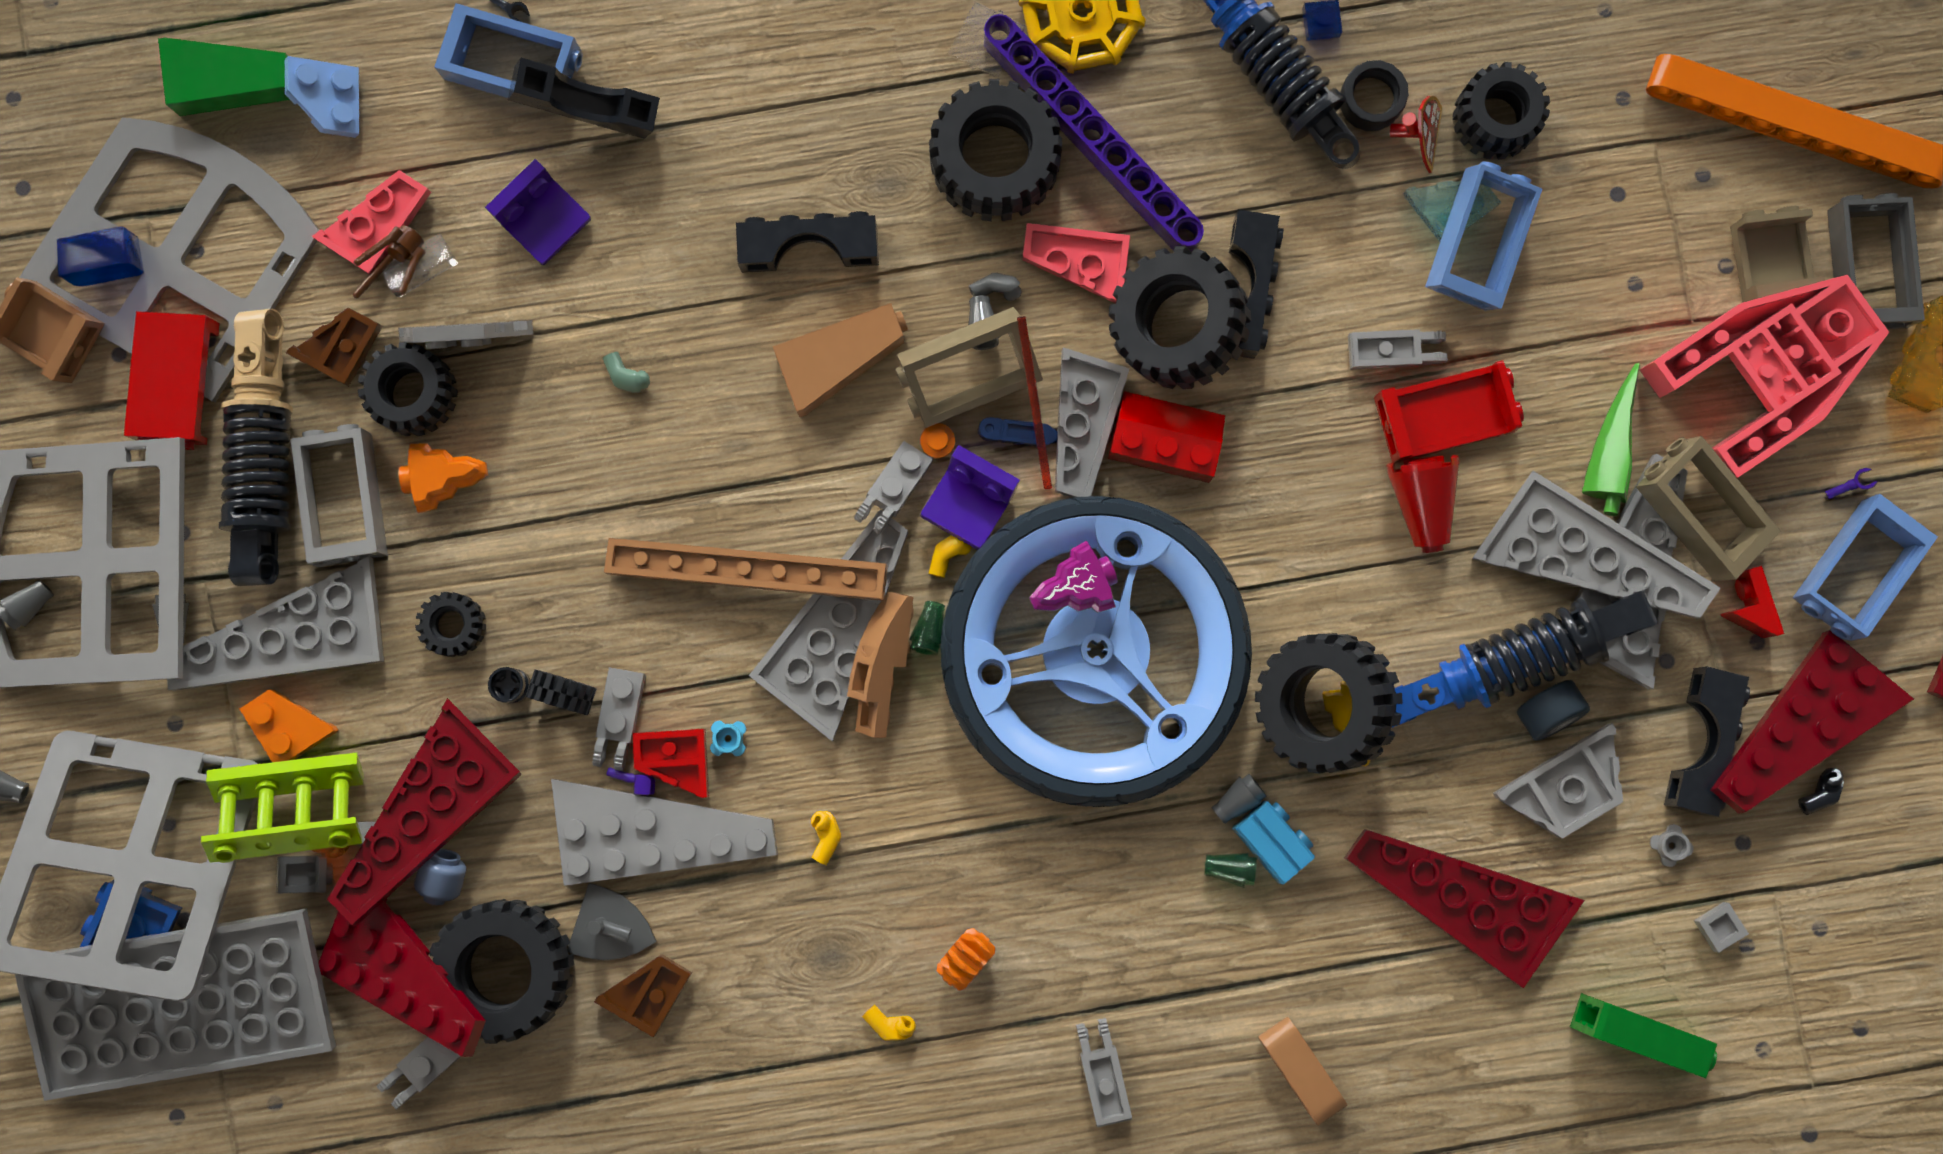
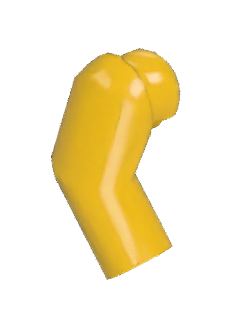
M952 535L940 541L934 548L928 574L945 578L949 559L958 554L967 555L971 551L972 546Z
M817 811L811 818V825L815 827L820 842L812 858L827 866L841 840V832L836 818L830 812Z
M875 1004L862 1016L870 1027L886 1041L906 1040L913 1035L916 1029L915 1021L910 1016L886 1017Z

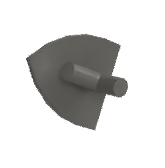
M589 883L570 939L571 944H569L567 951L586 958L611 960L639 953L657 942L649 922L633 903L619 893Z

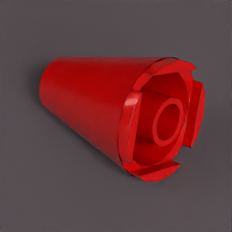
M1452 455L1451 462H1444V456L1403 460L1404 465H1401V468L1395 469V462L1387 464V473L1414 547H1422V553L1443 551V545L1451 541L1459 456Z

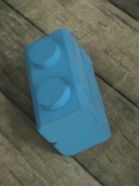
M1268 801L1261 802L1262 805L1250 811L1232 829L1277 883L1283 885L1315 858L1310 851L1314 845L1300 829L1295 833L1286 823L1290 817L1277 802L1271 805Z

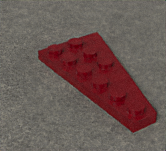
M1831 630L1823 632L1711 788V791L1738 814L1747 812L1914 700V698L1843 639L1833 634Z
M448 698L442 706V712L433 727L430 726L424 737L425 740L413 759L411 758L384 803L383 811L374 826H371L366 833L365 841L353 860H350L327 899L353 927H356L522 775Z
M1366 829L1362 831L1344 857L1345 860L1523 989L1585 901Z
M385 899L356 927H353L338 911L319 960L321 975L462 1057H473L486 1020L461 990H456L446 978L448 973L441 965H435L428 956L430 953L428 948L402 916L394 914L386 904L388 899Z

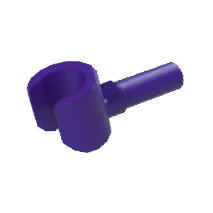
M1863 468L1856 472L1853 479L1825 491V494L1830 499L1859 487L1868 490L1874 488L1878 481L1866 486L1862 485L1860 476L1872 470Z
M610 767L608 768L607 776L634 783V794L653 795L655 793V779L653 776L629 774Z

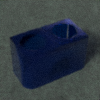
M123 226L56 239L58 276L74 286H90L135 277L144 273L139 238Z

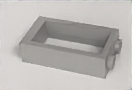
M346 424L338 426L336 432L324 433V430H309L302 433L303 437L292 438L291 447L307 564L323 567L360 561L368 556L372 558L388 556L372 434L359 428L357 424ZM353 442L366 540L322 547L309 449Z

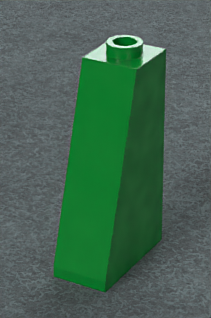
M166 37L158 38L165 104L179 116L290 100L285 95V59L288 56L286 53Z
M1580 994L1570 1024L1571 1028L1703 1078H1707L1708 1072L1714 1068L1717 1061V1052L1715 1051L1717 1043L1586 994Z

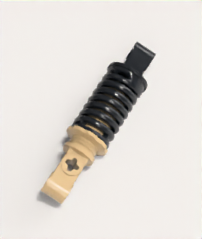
M263 309L239 312L234 319V378L231 380V387L235 389V396L232 400L222 402L223 422H225L223 432L227 436L222 441V445L226 449L222 454V459L226 463L222 466V473L225 477L222 479L221 485L225 490L221 494V499L225 503L221 507L219 529L231 532L228 573L232 583L236 586L271 585L276 582L279 575L278 533L291 530L288 519L289 511H286L289 509V503L283 500H276L289 495V488L278 484H286L290 480V476L287 473L279 472L290 468L289 461L281 459L290 455V449L283 446L290 442V435L279 431H288L291 428V414L293 413V407L281 402L280 392L284 390V381H282V335L284 332V322L277 310ZM244 359H248L251 361L250 363L245 362ZM266 359H272L273 362L266 361ZM272 511H278V515H272Z

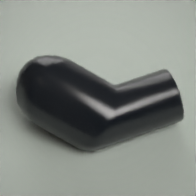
M1832 767L1827 768L1821 773L1815 793L1798 799L1799 807L1805 815L1835 805L1839 801L1844 785L1843 773L1839 769Z

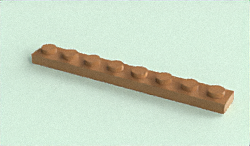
M609 538L604 573L616 576L884 601L888 566L886 563Z

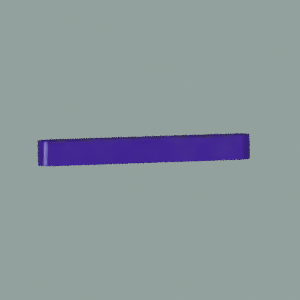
M1003 14L991 16L986 21L984 27V47L987 52L1015 82L1020 83V87L1025 92L1030 88L1038 93L1037 101L1039 103L1046 101L1052 108L1051 117H1057L1060 130L1173 251L1176 246H1183L1193 252L1198 247L1204 233L1200 220L1011 18ZM995 31H1003L1008 37L1004 40H995L991 34ZM1023 55L1027 56L1031 62L1027 65H1019L1014 59L1017 56ZM1042 80H1048L1053 83L1054 88L1042 90L1038 87L1037 83ZM1064 105H1072L1078 112L1069 116L1065 115L1060 108ZM1091 129L1096 130L1101 135V138L1092 141L1087 139L1083 133ZM1113 154L1119 155L1123 158L1124 164L1120 166L1112 165L1107 160V157ZM1135 179L1143 180L1147 184L1148 189L1137 191L1131 186L1130 182ZM1164 204L1169 207L1171 214L1169 216H1160L1155 212L1154 206ZM1187 229L1193 233L1195 240L1190 242L1183 241L1178 236L1177 231Z

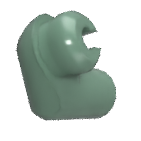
M618 352L610 353L602 358L614 386L618 389L637 393L641 389L648 388L650 384L649 375L643 370L636 372L635 370L625 368Z

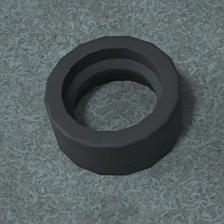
M1381 60L1366 61L1357 65L1346 77L1340 93L1345 95L1346 101L1340 109L1345 119L1354 127L1364 131H1380L1391 126L1404 110L1409 97L1408 83L1403 73L1393 64ZM1375 78L1383 81L1390 87L1394 100L1392 106L1386 112L1371 114L1365 112L1357 105L1354 99V90L1361 80Z

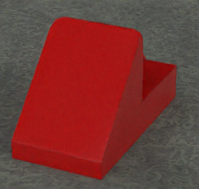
M1762 566L1745 570L1735 581L1736 593L1743 600L1745 607L1722 613L1720 616L1761 638L1785 634Z

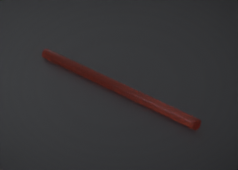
M1026 316L1017 317L1043 487L1044 489H1051L1052 482Z

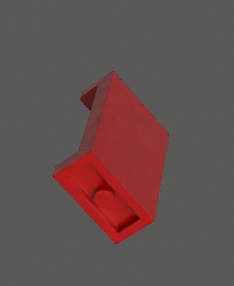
M136 311L124 436L133 440L180 437L185 439V450H194L195 445H207L208 438L201 435L210 336H219V322L207 315Z
M1497 361L1491 366L1395 390V387L1381 390L1374 397L1392 463L1511 434L1522 428L1524 420L1521 404L1515 401L1512 391L1514 387L1513 374L1509 368L1505 367L1504 361Z

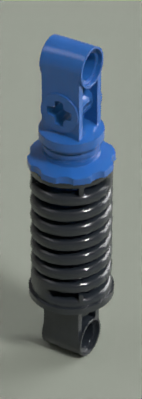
M1203 0L1209 9L1215 13L1211 18V22L1216 28L1220 27L1224 32L1219 47L1227 53H1233L1232 61L1237 65H1241L1243 75L1249 76L1250 84L1256 86L1257 93L1265 97V103L1273 107V113L1275 116L1280 117V122L1289 131L1290 138L1295 142L1310 134L1334 166L1340 169L1353 167L1360 158V146L1356 137L1336 113L1345 103L1346 97L1336 88L1327 89L1330 79L1326 76L1319 78L1322 69L1316 65L1312 66L1314 62L1312 56H1304L1306 52L1304 46H1296L1298 38L1292 34L1288 35L1290 29L1287 25L1281 24L1278 26L1281 17L1274 9L1275 6L1272 2H1264L1258 5L1255 0ZM1347 142L1353 145L1354 151L1349 158L1339 159L1334 155V150L1340 143Z
M1644 590L1616 600L1611 605L1593 612L1584 599L1580 597L1575 599V602H1572L1570 612L1566 608L1560 607L1555 611V616L1551 613H1544L1540 620L1532 618L1528 621L1527 625L1523 623L1517 624L1514 631L1509 628L1504 629L1501 636L1494 633L1489 636L1488 640L1481 638L1471 644L1459 645L1460 658L1450 663H1447L1446 660L1440 662V672L1408 685H1401L1395 688L1396 693H1402L1403 704L1396 705V712L1402 714L1400 724L1416 719L1418 715L1452 702L1459 710L1465 707L1466 702L1469 703L1472 700L1478 699L1485 708H1489L1491 704L1497 703L1500 700L1499 692L1501 691L1507 697L1514 696L1515 690L1512 684L1514 682L1520 692H1525L1529 687L1525 679L1527 677L1533 687H1538L1542 683L1538 674L1540 672L1547 682L1555 679L1553 667L1559 676H1566L1568 674L1566 663H1568L1572 671L1576 672L1581 669L1580 660H1584L1587 666L1609 661L1606 642L1623 635H1631L1658 624ZM1425 684L1430 689L1436 688L1438 690V694L1434 696L1435 703L1430 705L1427 700L1420 701L1418 698V694L1423 691L1422 685Z

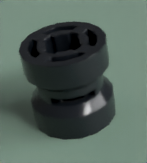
M501 667L490 675L488 691L497 701L512 704L520 703L527 698L526 693L531 680L522 670Z

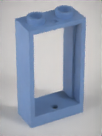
M456 3L434 66L444 80L508 98L511 80L463 67L476 25L561 49L555 67L562 74L572 78L574 71L577 72L580 69L583 54L575 38L572 36Z
M1483 161L1478 165L1465 168L1425 287L1485 311L1502 309L1542 188L1531 184L1532 180L1526 176L1519 174L1508 175L1501 172V167L1495 163ZM1480 184L1515 198L1485 287L1450 273Z
M1881 494L1864 499L1793 596V599L1802 605L1801 608L1805 613L1814 618L1821 619L1831 626V632L1837 637L1849 641L1866 638L1870 635L1938 536ZM1868 521L1904 549L1853 620L1818 594L1817 591Z

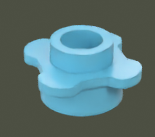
M716 721L712 724L713 743L710 746V750L714 755L720 756L723 753H732L734 756H741L745 752L746 747L743 744V734L746 732V726L744 723L736 721L734 724H724L722 721ZM727 735H730L732 738L730 742L725 740Z

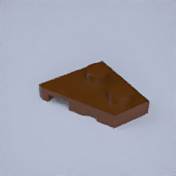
M347 308L335 316L331 323L322 325L313 331L311 338L297 347L295 345L290 347L286 354L349 387L383 326Z
M662 954L596 997L594 1002L651 1037H655L693 972Z

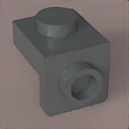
M326 856L277 857L276 893L278 894L326 893V885L332 884L333 865L332 863H327Z

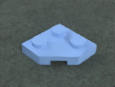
M287 56L285 59V95L294 105L298 104L312 119L311 123L320 133L356 138L359 135V67Z

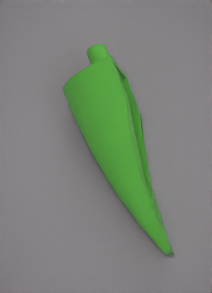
M1635 363L1605 417L1591 454L1584 479V487L1582 488L1583 494L1606 500L1604 514L1611 516L1618 515L1620 502L1626 503L1632 474V412L1640 363Z

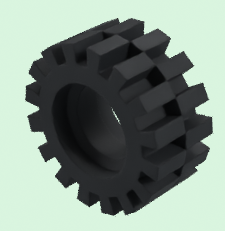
M441 592L440 596L433 595L429 597L431 600L429 603L424 602L421 605V608L424 610L422 614L417 612L416 619H420V624L415 625V628L421 634V636H418L420 642L425 643V648L429 651L448 657L464 656L468 650L473 651L477 648L475 645L477 641L482 642L484 636H481L482 630L486 631V624H483L482 619H485V614L479 610V604L472 601L471 598L455 592ZM449 611L458 612L464 622L461 633L454 638L444 637L438 627L442 615Z
M534 669L526 697L561 709L588 715L597 688Z

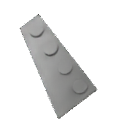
M1064 347L1061 350L1055 492L1072 498L1088 497L1092 495L1130 368Z

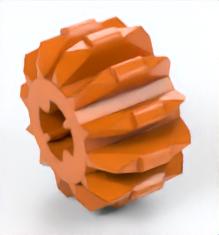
M974 928L967 929L937 964V972L948 985L953 986L958 991L964 990L994 956L995 946L982 932L980 933Z

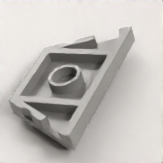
M532 320L402 327L398 328L399 342H425L426 349L457 346L456 340H461V347L483 346L492 344L491 338L533 334Z
M1613 723L1605 725L1493 792V795L1557 838L1563 839L1623 803L1622 785L1618 780L1620 772L1619 757L1615 755L1614 745L1616 727Z

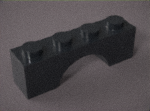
M522 57L514 66L508 101L643 139L653 132L660 100L659 97L628 88L613 89L586 84L562 74L556 67Z
M1238 209L1233 220L1228 253L1238 258L1245 265L1251 280V291L1246 304L1251 311V322L1245 323V327L1250 333L1247 342L1240 341L1238 347L1243 351L1240 357L1255 359L1259 350H1265L1267 344L1268 329L1263 328L1264 317L1270 316L1272 310L1273 295H1268L1269 284L1276 281L1279 263L1273 261L1274 251L1281 247L1284 229L1278 228L1280 216Z
M851 212L848 214V217H834L830 213H821L814 215V219H800L796 215L781 216L777 221H765L762 217L746 218L745 222L736 223L737 262L742 273L776 271L780 260L787 251L796 245L807 242L820 243L830 247L838 254L845 267L879 265L876 216H869L867 212Z
M1708 666L1693 668L1686 703L1692 706L1702 717L1707 730V742L1702 755L1695 763L1684 769L1671 771L1664 806L1713 817H1719L1720 811L1725 808L1726 803L1714 794L1711 788L1734 758L1732 756L1734 745L1739 740L1743 729V724L1740 721L1742 708L1746 706L1750 697V688L1747 686L1749 677Z

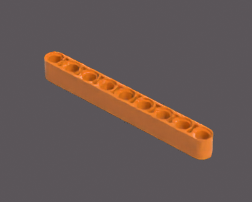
M1661 54L1656 57L1646 87L1647 94L1656 99L1918 187L1933 189L1939 188L1943 184L1942 144L1677 55Z

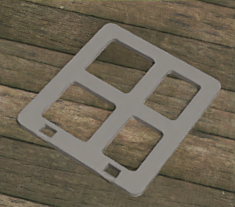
M63 731L59 733L52 741L0 883V972L177 1002L186 1001L191 998L197 989L237 860L227 863H210L207 860L199 864L155 856V849L177 784L180 781L189 780L206 783L207 774L201 773L204 763L222 765L221 768L255 765L258 763L252 760L228 756L222 757L205 754L204 752L131 740L106 738L76 731ZM97 746L114 748L111 758L94 756ZM86 763L150 775L127 846L124 849L114 850L49 838V833L72 769L76 764ZM257 798L236 801L234 832L247 830ZM40 866H51L114 877V884L91 951L87 956L77 957L12 946L11 939L35 872ZM148 883L196 891V898L174 966L168 971L125 965L119 962L142 888Z

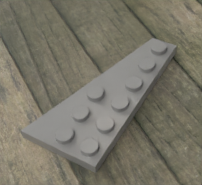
M1657 453L1651 456L1636 486L1645 478V470L1652 464L1661 461L1664 457ZM1684 468L1668 483L1682 502L1688 470ZM1635 486L1616 523L1672 557L1673 549L1676 548L1677 536ZM1582 588L1575 598L1582 597L1592 612L1611 605L1612 602L1620 599ZM1654 607L1651 608L1658 624L1631 635H1623L1606 642L1609 661L1599 662L1648 690L1654 689L1655 676H1653L1661 645L1658 644L1661 623L1664 621L1666 610Z
M1535 471L1531 472L1472 558L1476 561L1620 599L1644 590L1651 607L1696 619L1701 618L1721 589Z
M880 509L841 559L886 563L888 569L885 597L905 544L908 530L891 518L880 535L874 532V523L883 513ZM813 594L749 676L823 735L834 741L849 699L847 696L849 679L860 640L869 620L881 601Z
M368 556L357 561V564L343 571L339 570L327 576L328 578L310 587H304L257 610L256 613L242 620H236L226 625L225 628L209 636H203L184 645L183 679H167L168 690L176 691L384 662L373 558Z
M551 779L564 886L778 855L773 819Z

